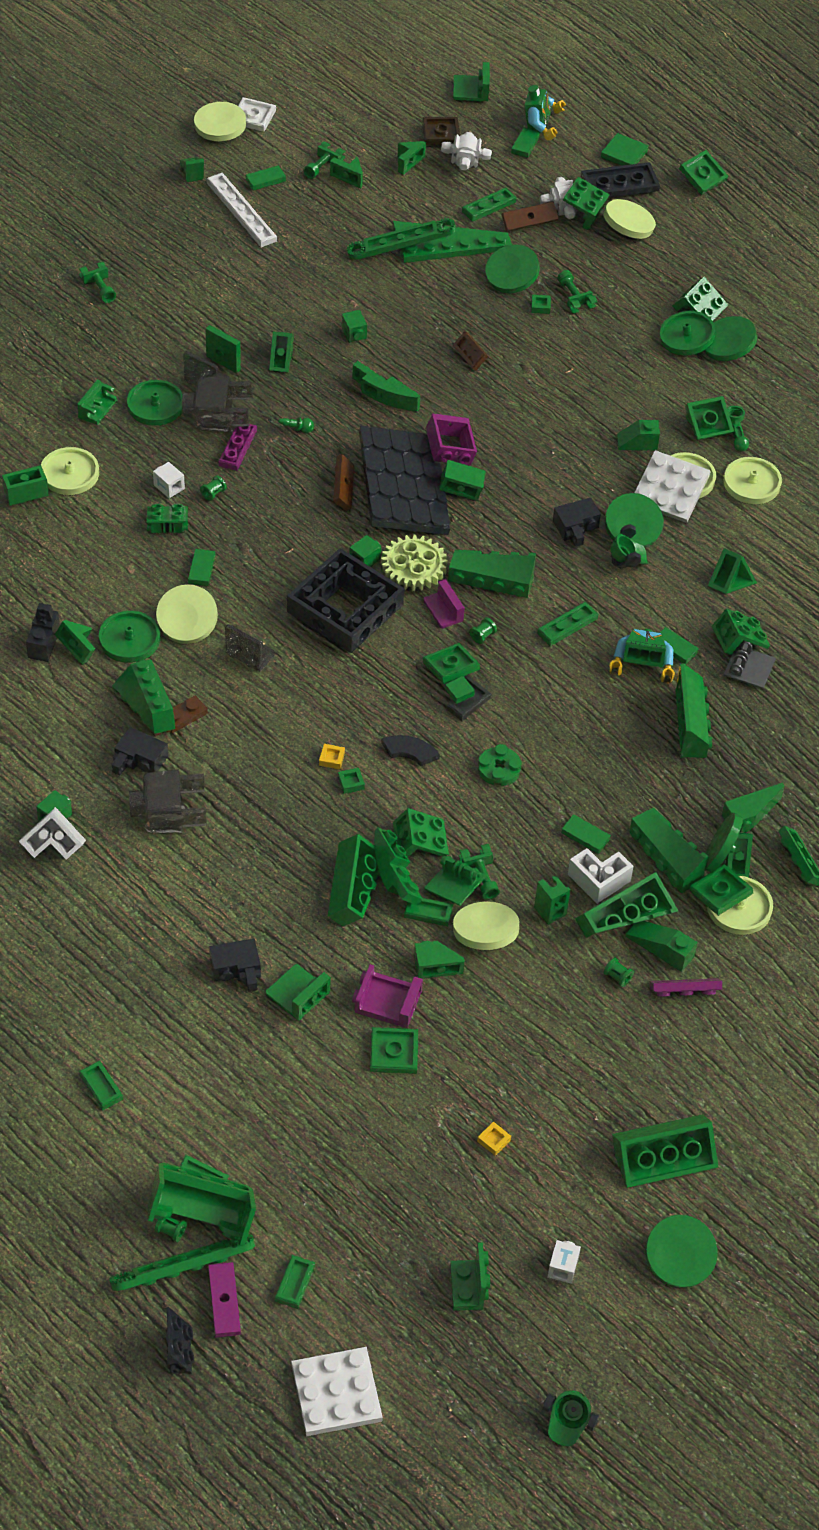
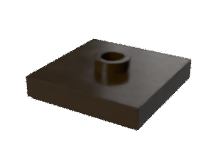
M423 117L422 124L426 145H442V142L454 144L455 136L458 134L460 137L458 117Z

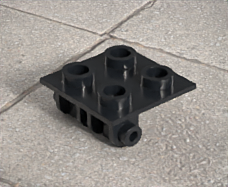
M166 1307L167 1368L170 1369L172 1374L179 1373L182 1368L191 1374L192 1363L194 1362V1354L191 1349V1340L193 1339L192 1327L171 1308Z

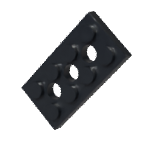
M650 162L581 171V178L610 194L609 197L660 191L659 181Z

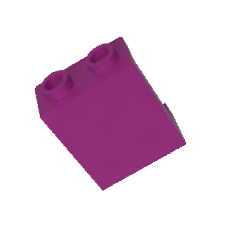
M370 964L368 970L362 972L360 990L356 989L353 995L352 1003H355V1013L408 1029L422 993L423 979L414 976L412 983L376 973L374 972L375 965Z

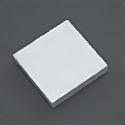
M244 97L238 105L246 115V128L265 132L276 112V105Z

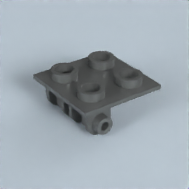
M743 641L733 652L723 676L764 689L776 658L752 650V643Z

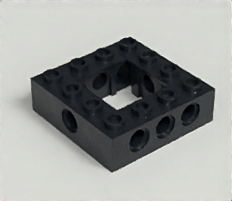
M340 548L287 595V612L352 653L404 605L405 589ZM342 586L366 601L359 608H355L354 613L346 620L343 610L336 609L326 602Z

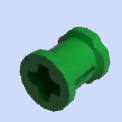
M218 475L214 476L207 485L203 484L200 487L201 494L208 501H212L215 499V495L227 489L225 481Z
M485 617L482 619L481 624L477 627H472L469 633L473 641L482 644L485 642L486 637L497 632V627L490 618Z
M615 957L605 967L604 974L606 976L610 975L619 982L621 987H625L632 979L634 970L624 967Z
M166 1217L164 1220L158 1219L155 1232H162L172 1237L173 1241L179 1242L184 1235L187 1222H179L171 1217Z

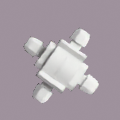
M466 132L460 137L457 134L454 144L442 142L441 147L443 153H452V164L456 163L461 170H467L472 166L476 168L479 158L490 160L492 153L490 149H481V138L477 140L472 132Z
M563 177L556 178L554 188L550 190V195L544 194L540 196V204L554 202L558 216L565 215L568 219L574 218L577 209L563 201L564 196L573 185V180L566 181Z

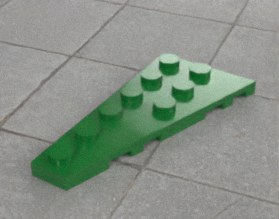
M393 221L392 226L393 230L396 231L421 223ZM456 227V231L450 236L400 249L404 263L494 253L502 247L512 245L507 232Z

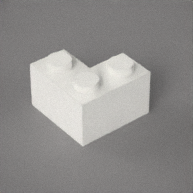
M55 807L28 831L19 842L34 858L51 843L65 859H68L86 840Z
M586 848L570 859L568 875L598 904L631 882L634 866L620 852L601 862Z

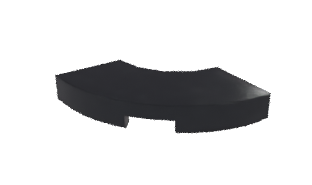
M394 735L381 739V744L391 758L406 757L414 760L419 766L440 759L438 751L432 745L419 738Z

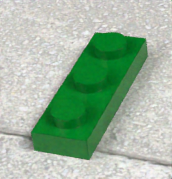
M783 826L778 830L782 837L781 842L789 849L792 854V861L802 871L801 877L806 883L819 886V869L796 830Z

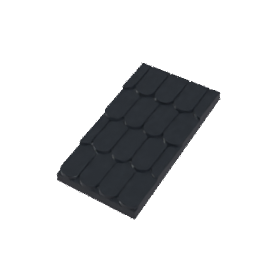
M360 425L359 437L371 526L449 535L450 519L445 491L439 490L442 476L441 464L433 460L428 435L425 433L388 430L386 428Z

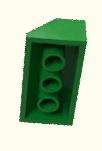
M680 664L675 688L681 757L706 758L708 749H712V736H708V732L711 729L710 719H707L709 703H705L708 690L707 686H704L703 677L686 664Z
M703 1114L612 1134L615 1157L627 1188L719 1168L712 1121Z

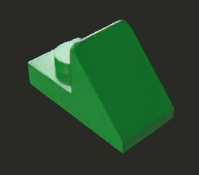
M426 142L398 143L399 173L404 175L425 157Z
M193 157L179 160L180 167L184 168L186 182L203 180V158Z
M335 157L330 161V176L360 189L362 188L363 171L358 157H355L350 164Z
M67 620L62 621L55 636L81 664L87 663L96 649L87 640L92 631L91 627Z
M739 833L734 843L736 845L733 853L729 852L726 857L727 867L738 876L748 878L753 834Z

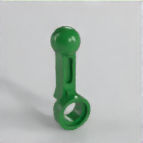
M729 406L727 409L734 428V448L739 452L746 451L749 447V440L744 436L741 422L745 417V410L740 406Z

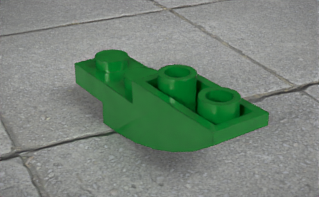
M359 361L353 364L352 379L361 384V392L391 407L409 411L420 410V395L416 391L411 390L392 376L387 380Z
M377 827L374 837L376 862L387 891L400 895L404 901L418 905L423 898L418 892V886L412 882L409 877L410 873L406 869L410 861L406 856L405 849L399 845L394 832Z

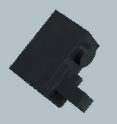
M590 497L554 507L553 523L564 541L571 539L574 545L578 547L584 545L583 534L585 531L599 528L601 513Z
M39 603L32 621V628L26 640L27 656L30 659L48 662L56 643L57 637L55 633L60 626L58 611H53L52 606L49 604Z
M130 727L114 748L115 755L113 756L112 773L120 776L127 767L132 769L138 767L144 772L156 775L168 758V743Z
M255 938L209 946V957L214 981H228L232 978H238V981H246L248 992L258 990L256 978H261V963Z

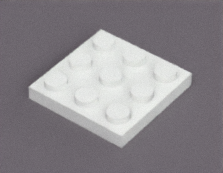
M655 450L635 493L652 499L659 506L663 515L687 523L709 478L710 470Z
M367 1347L292 1361V1370L306 1436L382 1422L383 1417Z

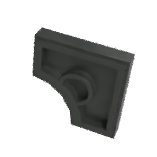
M468 675L464 677L475 690L474 696L458 704L451 699L447 704V710L461 721L465 720L490 700L492 695Z

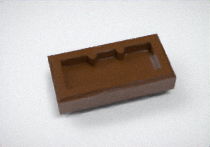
M466 331L453 344L454 348L474 370H477L489 357Z

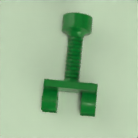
M323 141L317 149V156L321 158L315 163L307 164L303 169L304 174L309 179H314L319 174V168L327 161L330 162L334 157L343 161L345 156L342 154L346 151L338 148L336 152H333L327 148L331 144Z
M103 261L96 263L98 266L96 270L88 272L86 266L79 268L81 272L79 276L83 280L84 285L96 282L101 290L99 295L104 303H111L115 300V291L112 287L106 286L103 279L108 278V268Z
M569 270L559 273L557 280L562 286H567L573 295L568 297L567 306L572 314L580 312L578 309L581 307L580 304L586 303L589 309L597 307L594 304L597 303V299L592 291L580 294L573 283L574 277Z
M480 845L482 849L480 850V855L470 857L468 849L459 850V860L462 863H466L472 868L476 867L479 872L486 875L480 888L483 898L490 900L500 894L499 887L496 882L490 880L485 865L493 863V853L490 845Z

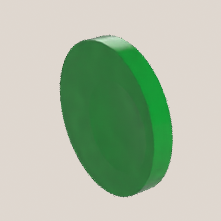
M508 245L498 249L490 256L485 267L489 284L495 290L502 293H517L527 289L536 281L540 271L537 255L533 250L523 245Z
M679 312L663 322L660 328L661 343L666 350L677 355L697 354L707 349L715 339V325L709 316L701 312Z
M739 316L725 317L715 321V339L704 352L707 356L717 361H731L743 357L753 349L757 342V332L754 324L747 318Z
M148 380L137 384L130 390L127 396V409L129 414L142 424L152 426L165 425L176 420L181 415L184 409V397L181 390L168 381Z
M627 493L617 497L609 505L605 514V528L608 535L614 541L616 536L620 535L621 528L631 524L636 528V534L631 539L647 548L659 538L663 529L664 519L659 506L652 499L638 493Z
M139 611L118 612L108 617L102 623L99 630L100 647L108 657L116 661L125 663L138 662L150 657L158 649L160 629L156 621L145 613Z
M731 813L723 821L712 838L705 853L709 856L705 871L709 873L715 872L729 852L733 853L736 845L734 843L743 823V818L738 814Z
M687 1215L667 1217L651 1230L646 1240L645 1256L647 1264L654 1276L668 1286L674 1288L696 1286L711 1274L716 1265L718 1255L716 1240L710 1229L694 1217Z

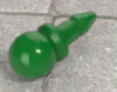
M298 417L296 420L282 418L278 420L280 424L294 427L296 431L310 433L314 429V422L309 418L301 419Z

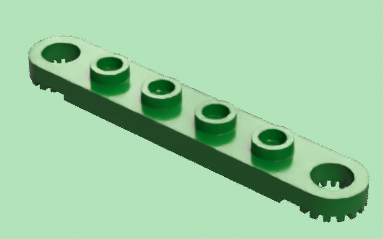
M452 218L430 221L365 238L363 241L352 242L347 247V253L353 260L378 255L450 236L456 231V225ZM355 249H361L358 253L353 252Z
M248 1234L245 1246L240 1245L238 1237L230 1241L226 1239L133 1268L131 1272L124 1271L123 1274L120 1272V1275L115 1274V1276L113 1275L109 1278L111 1289L113 1291H121L141 1284L148 1286L154 1284L157 1279L164 1277L174 1278L179 1276L180 1272L189 1269L191 1271L200 1270L205 1264L211 1262H225L228 1260V1257L253 1249L255 1247L253 1235Z

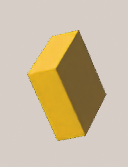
M324 744L319 759V766L341 769L345 747Z
M492 1122L477 1138V1142L494 1156L511 1141V1135L495 1122Z

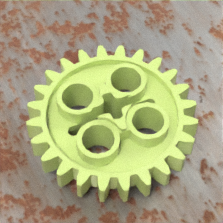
M406 535L405 540L398 537L397 543L391 541V546L386 545L385 551L382 552V572H385V577H390V580L396 581L398 585H404L405 590L410 586L412 591H415L416 587H419L422 591L425 585L430 589L431 583L437 585L438 579L443 580V574H446L447 554L443 553V548H438V542L432 544L431 538L424 541V536L417 539L416 535H414L413 539H410Z

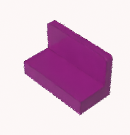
M447 580L439 581L438 593L424 597L423 602L440 628L443 629L463 622L465 608Z

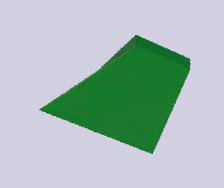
M724 548L708 586L728 594L757 584L744 557Z

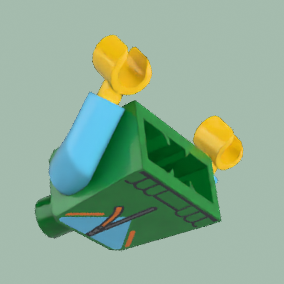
M532 85L528 88L529 92L524 104L527 127L540 133L543 132L546 140H552L557 135L556 129L553 127L548 130L546 129L552 108L556 114L565 111L563 107L566 106V103L562 100L557 103L554 102V99L548 96L547 90L539 89L537 85Z
M633 629L630 635L619 639L614 653L615 660L610 662V674L613 668H619L618 675H621V660H623V662L663 668L664 666L665 669L660 677L661 682L664 681L665 675L670 677V683L673 681L675 675L674 670L671 669L673 667V647L664 640L662 633L653 632L650 629Z

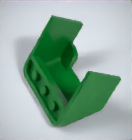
M159 1163L148 1204V1221L153 1222L154 1218L164 1220L166 1217H171L172 1213L218 1225L225 1237L231 1239L239 1237L240 1245L245 1246L256 1212L254 1192L251 1187L176 1165Z

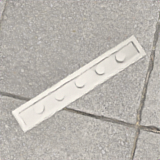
M223 173L207 178V184L260 247L277 242V236Z

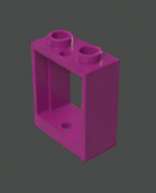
M432 413L427 423L426 431L433 460L438 462L451 460L471 466L477 449L469 418ZM440 435L459 437L461 448L442 445Z

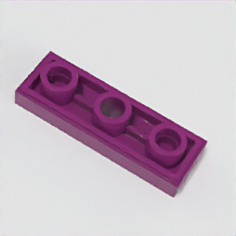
M238 421L218 461L220 467L238 471L257 432L256 425Z
M718 978L650 981V989L657 992V996H670V992H679V995H693V991H702V994L711 995L716 994V990L723 989L722 980Z
M234 1263L208 1265L215 1337L241 1335Z

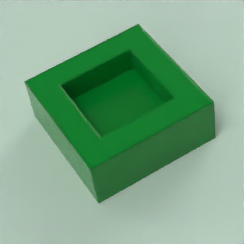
M532 294L531 313L550 314L551 296Z
M464 676L445 684L446 692L456 704L473 697L475 694V690Z
M359 768L338 772V779L343 794L365 790V783Z

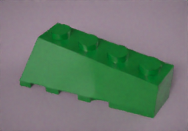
M454 550L449 566L448 581L528 598L534 577L536 553H529L528 556L520 555L519 552L501 555L499 551L482 554L478 550Z
M141 660L130 664L112 685V689L116 693L119 692L121 699L131 705L134 713H138L141 716V720L154 734L175 729L173 707L152 660Z
M651 808L632 818L630 826L632 838L640 843L646 855L655 861L657 868L665 873L673 887H676L683 893L690 889V885L704 877L709 856L704 852L701 854L697 852V846L692 841L687 843L683 838V833L678 829L674 831L671 828V823L655 808Z
M359 834L347 838L338 844L328 917L343 927L363 918L371 899L369 895L371 891L375 890L377 885L375 881L377 876L380 875L376 862L375 845Z
M655 872L575 918L584 936L588 938L596 933L678 912V909Z

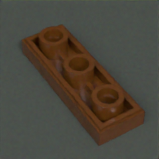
M554 202L508 211L501 215L506 232L555 222L559 219Z
M340 454L336 458L333 501L344 511L352 509L354 464L343 454Z

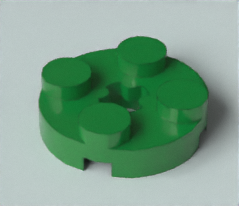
M499 744L496 747L489 748L479 756L478 772L485 782L492 785L494 783H501V786H507L519 778L522 761L517 753L508 749L506 745ZM496 764H502L504 768H496L495 766Z

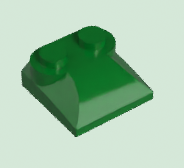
M724 396L686 404V419L691 424L697 440L734 433Z

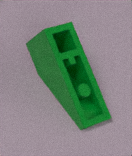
M780 783L724 802L722 811L724 820L734 812L743 818L740 832H748L781 800L784 784Z
M647 921L635 923L625 935L628 939L681 972L694 958L698 943L679 930Z

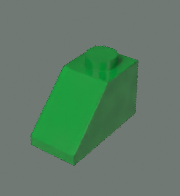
M273 331L269 370L289 372L293 351V333Z
M638 420L617 433L618 450L657 451L660 437L659 420Z
M438 941L415 943L414 960L418 978L463 974L465 961L461 955Z

